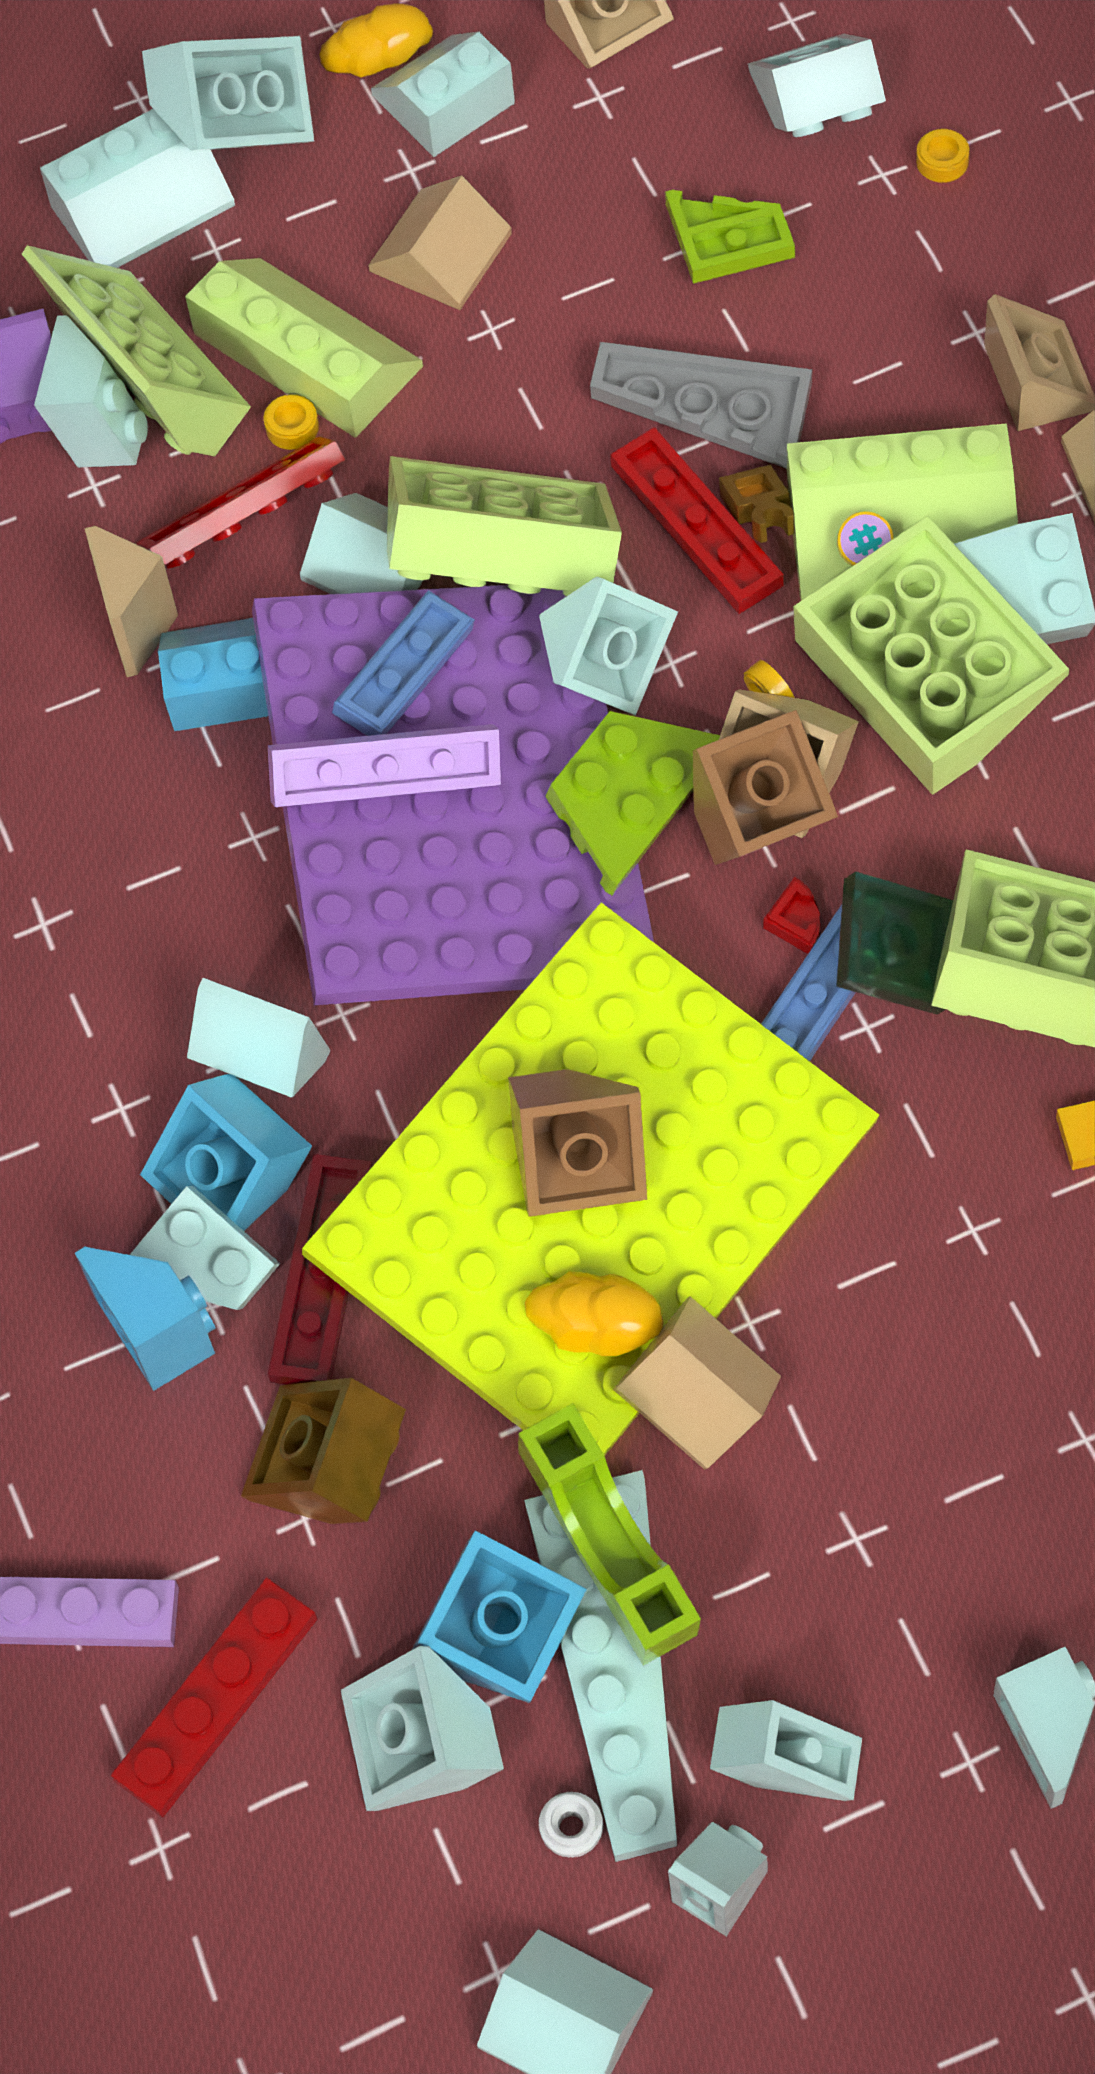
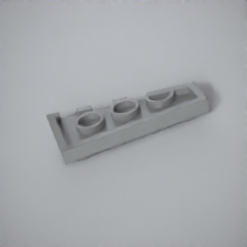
M600 342L590 390L592 399L787 469V444L799 443L812 386V369Z

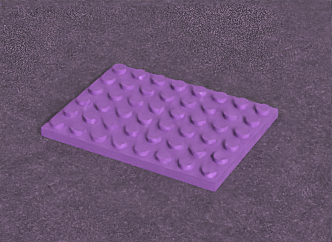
M508 585L254 598L252 615L273 745L367 736L332 714L334 702L428 590L475 619L473 629L387 734L494 724L499 729L501 785L283 806L314 1005L527 989L601 902L654 942L638 863L612 896L605 892L600 884L603 875L589 852L581 854L570 837L569 826L557 816L545 797L551 783L608 714L606 703L553 682L539 615L567 597L563 594L562 590L541 588L539 593L526 594L514 591Z

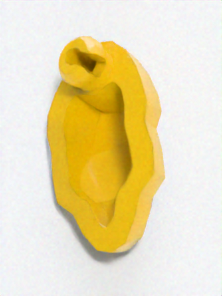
M398 3L380 5L375 7L369 14L358 16L342 23L339 30L321 46L319 54L321 65L327 71L351 73L360 78L372 75L406 62L419 47L426 45L431 40L433 28L429 24V19L425 13L414 6Z
M569 1271L556 1281L534 1288L525 1301L526 1317L537 1328L549 1334L559 1349L571 1352H592L601 1356H618L631 1352L658 1336L664 1324L663 1317L661 1316V1307L653 1295L637 1283L615 1274L596 1276L589 1273Z

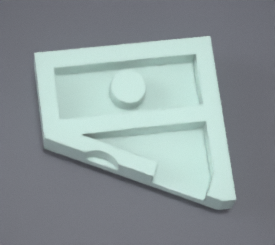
M194 1186L185 1187L130 1254L132 1256L168 1262L179 1280L188 1275L192 1278L206 1302L235 1310L243 1309L280 1265L273 1256Z

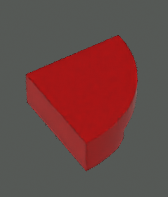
M794 877L764 917L763 929L809 954L820 937V912L811 890L801 880Z

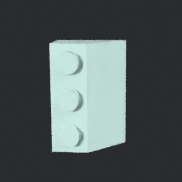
M300 36L182 41L142 51L149 104L190 151L314 142Z
M154 109L40 168L51 208L87 259L115 268L235 206L234 198L211 150L190 151Z

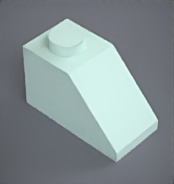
M1066 1647L997 1677L994 1689V1697L1051 1809L1063 1803L1095 1704L1092 1699L1095 1698V1682L1089 1669L1083 1661L1074 1664Z
M774 1700L719 1707L710 1769L757 1788L842 1801L854 1800L862 1738Z
M711 1822L675 1860L668 1871L672 1902L727 1936L768 1872L767 1856L760 1852L763 1844L749 1832L736 1825H731L726 1831L714 1822Z

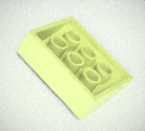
M27 245L22 252V256L63 315H67L105 357L118 378L123 381L124 385L136 397L134 402L138 408L162 426L166 431L164 434L166 441L173 448L186 455L195 452L216 456L251 406L137 278L127 270Z
M1007 424L787 444V485L790 507L794 512L793 538L801 601L852 567L845 562L838 551L837 534L844 521L853 514L873 512L882 516L889 523L893 532V538L928 516L953 544L1018 524L1014 471Z
M390 456L387 558L389 569L398 570L397 573L399 575L414 580L430 579L431 574L453 577V581L470 587L485 586L486 581L506 583L510 589L526 594L539 593L541 588L562 590L565 596L570 595L595 577L614 582L622 531L605 484Z
M928 516L793 606L795 641L932 795L977 765L1069 675V668Z
M966 849L937 970L931 1006L947 1009L957 1015H970L1002 1023L1016 1030H1029L1060 1038L1071 1044L1095 1047V882Z

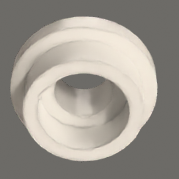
M565 1792L554 1796L545 1804L539 1817V1830L543 1842L552 1852L563 1857H578L591 1851L599 1842L603 1831V1819L598 1806L591 1798L578 1792ZM570 1816L578 1817L583 1822L582 1830L574 1836H567L559 1830L561 1822Z

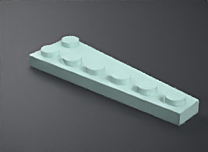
M643 1471L613 1477V1481L629 1513L651 1546ZM542 1495L526 1499V1510L540 1565L587 1589L560 1644L615 1862L676 1847L677 1835L661 1656L644 1666L642 1665L545 1497Z

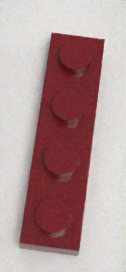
M313 1154L268 1370V1377L271 1383L289 1385L332 1380L349 1292L302 1255V1248L373 1167L372 1161Z

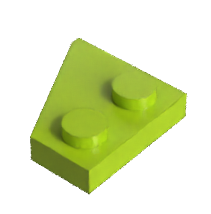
M670 190L665 192L666 207L693 284L795 258V244L780 204L763 201L745 203L732 197L714 195L712 203L685 200L683 199L682 191Z

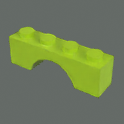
M572 1403L519 1432V1455L642 1665L648 1664L697 1636L701 1621L700 1616L669 1564L665 1563L655 1553L633 1520L613 1481L604 1454L575 1405Z

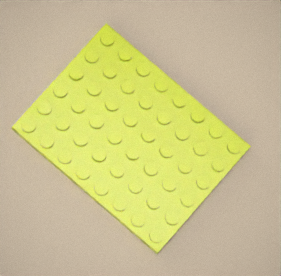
M601 902L304 1245L302 1255L522 1430L529 1428L573 1403L605 1456L639 1414L636 1409L613 1389L653 1339H650L646 1344L631 1352L618 1356H601L592 1352H571L559 1349L549 1334L537 1328L526 1317L525 1301L532 1290L545 1283L558 1280L569 1271L589 1273L596 1276L615 1274L637 1283L653 1295L661 1307L663 1327L690 1296L713 1317L717 1318L874 1126L879 1114ZM569 1069L638 1087L641 1097L647 1200L529 1217L526 1210L513 1135L508 1077Z

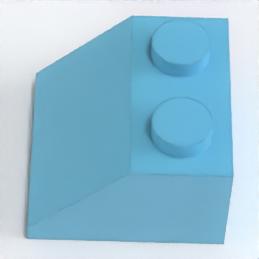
M253 618L161 633L158 655L163 696L174 731L268 716Z
M225 1074L187 1086L140 1175L171 1204L186 1186H194L245 1231L288 1190L312 1145L236 1076Z
M84 1247L75 1252L94 1298L153 1391L215 1354L208 1333L216 1329L205 1309L207 1307L206 1301L189 1275L179 1280L169 1263L89 1247Z
M475 1530L460 1554L412 1650L419 1646H429L462 1680L530 1703L587 1589Z

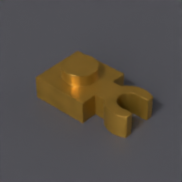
M771 465L719 477L722 500L739 524L752 522L753 537L758 542L767 541L766 528L771 526L783 528L788 536L794 535V512L790 507L789 492Z

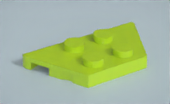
M609 711L551 783L545 797L557 816L569 826L570 837L581 854L589 852L603 875L600 884L605 892L611 896L616 892L693 792V750L718 741L720 735Z

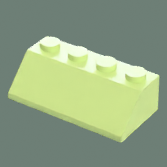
M261 258L219 261L185 296L193 331L196 336L286 394L300 395L309 399L315 406L317 414L355 438L423 367V362L420 358Z

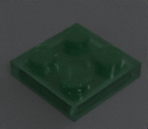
M854 872L846 877L843 884L836 987L936 1015L947 1010L931 1005L953 900L859 872Z

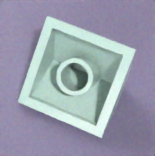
M358 493L321 504L300 572L302 581L330 594L417 590L423 580L405 578L397 573L398 570L389 569L387 558L388 507Z
M595 577L539 615L553 682L636 716L678 611L603 578Z
M202 978L197 991L187 1058L293 1097L325 1063L331 1051L310 1017Z
M538 1929L504 1971L477 2047L526 2074H611L653 1993V1989Z

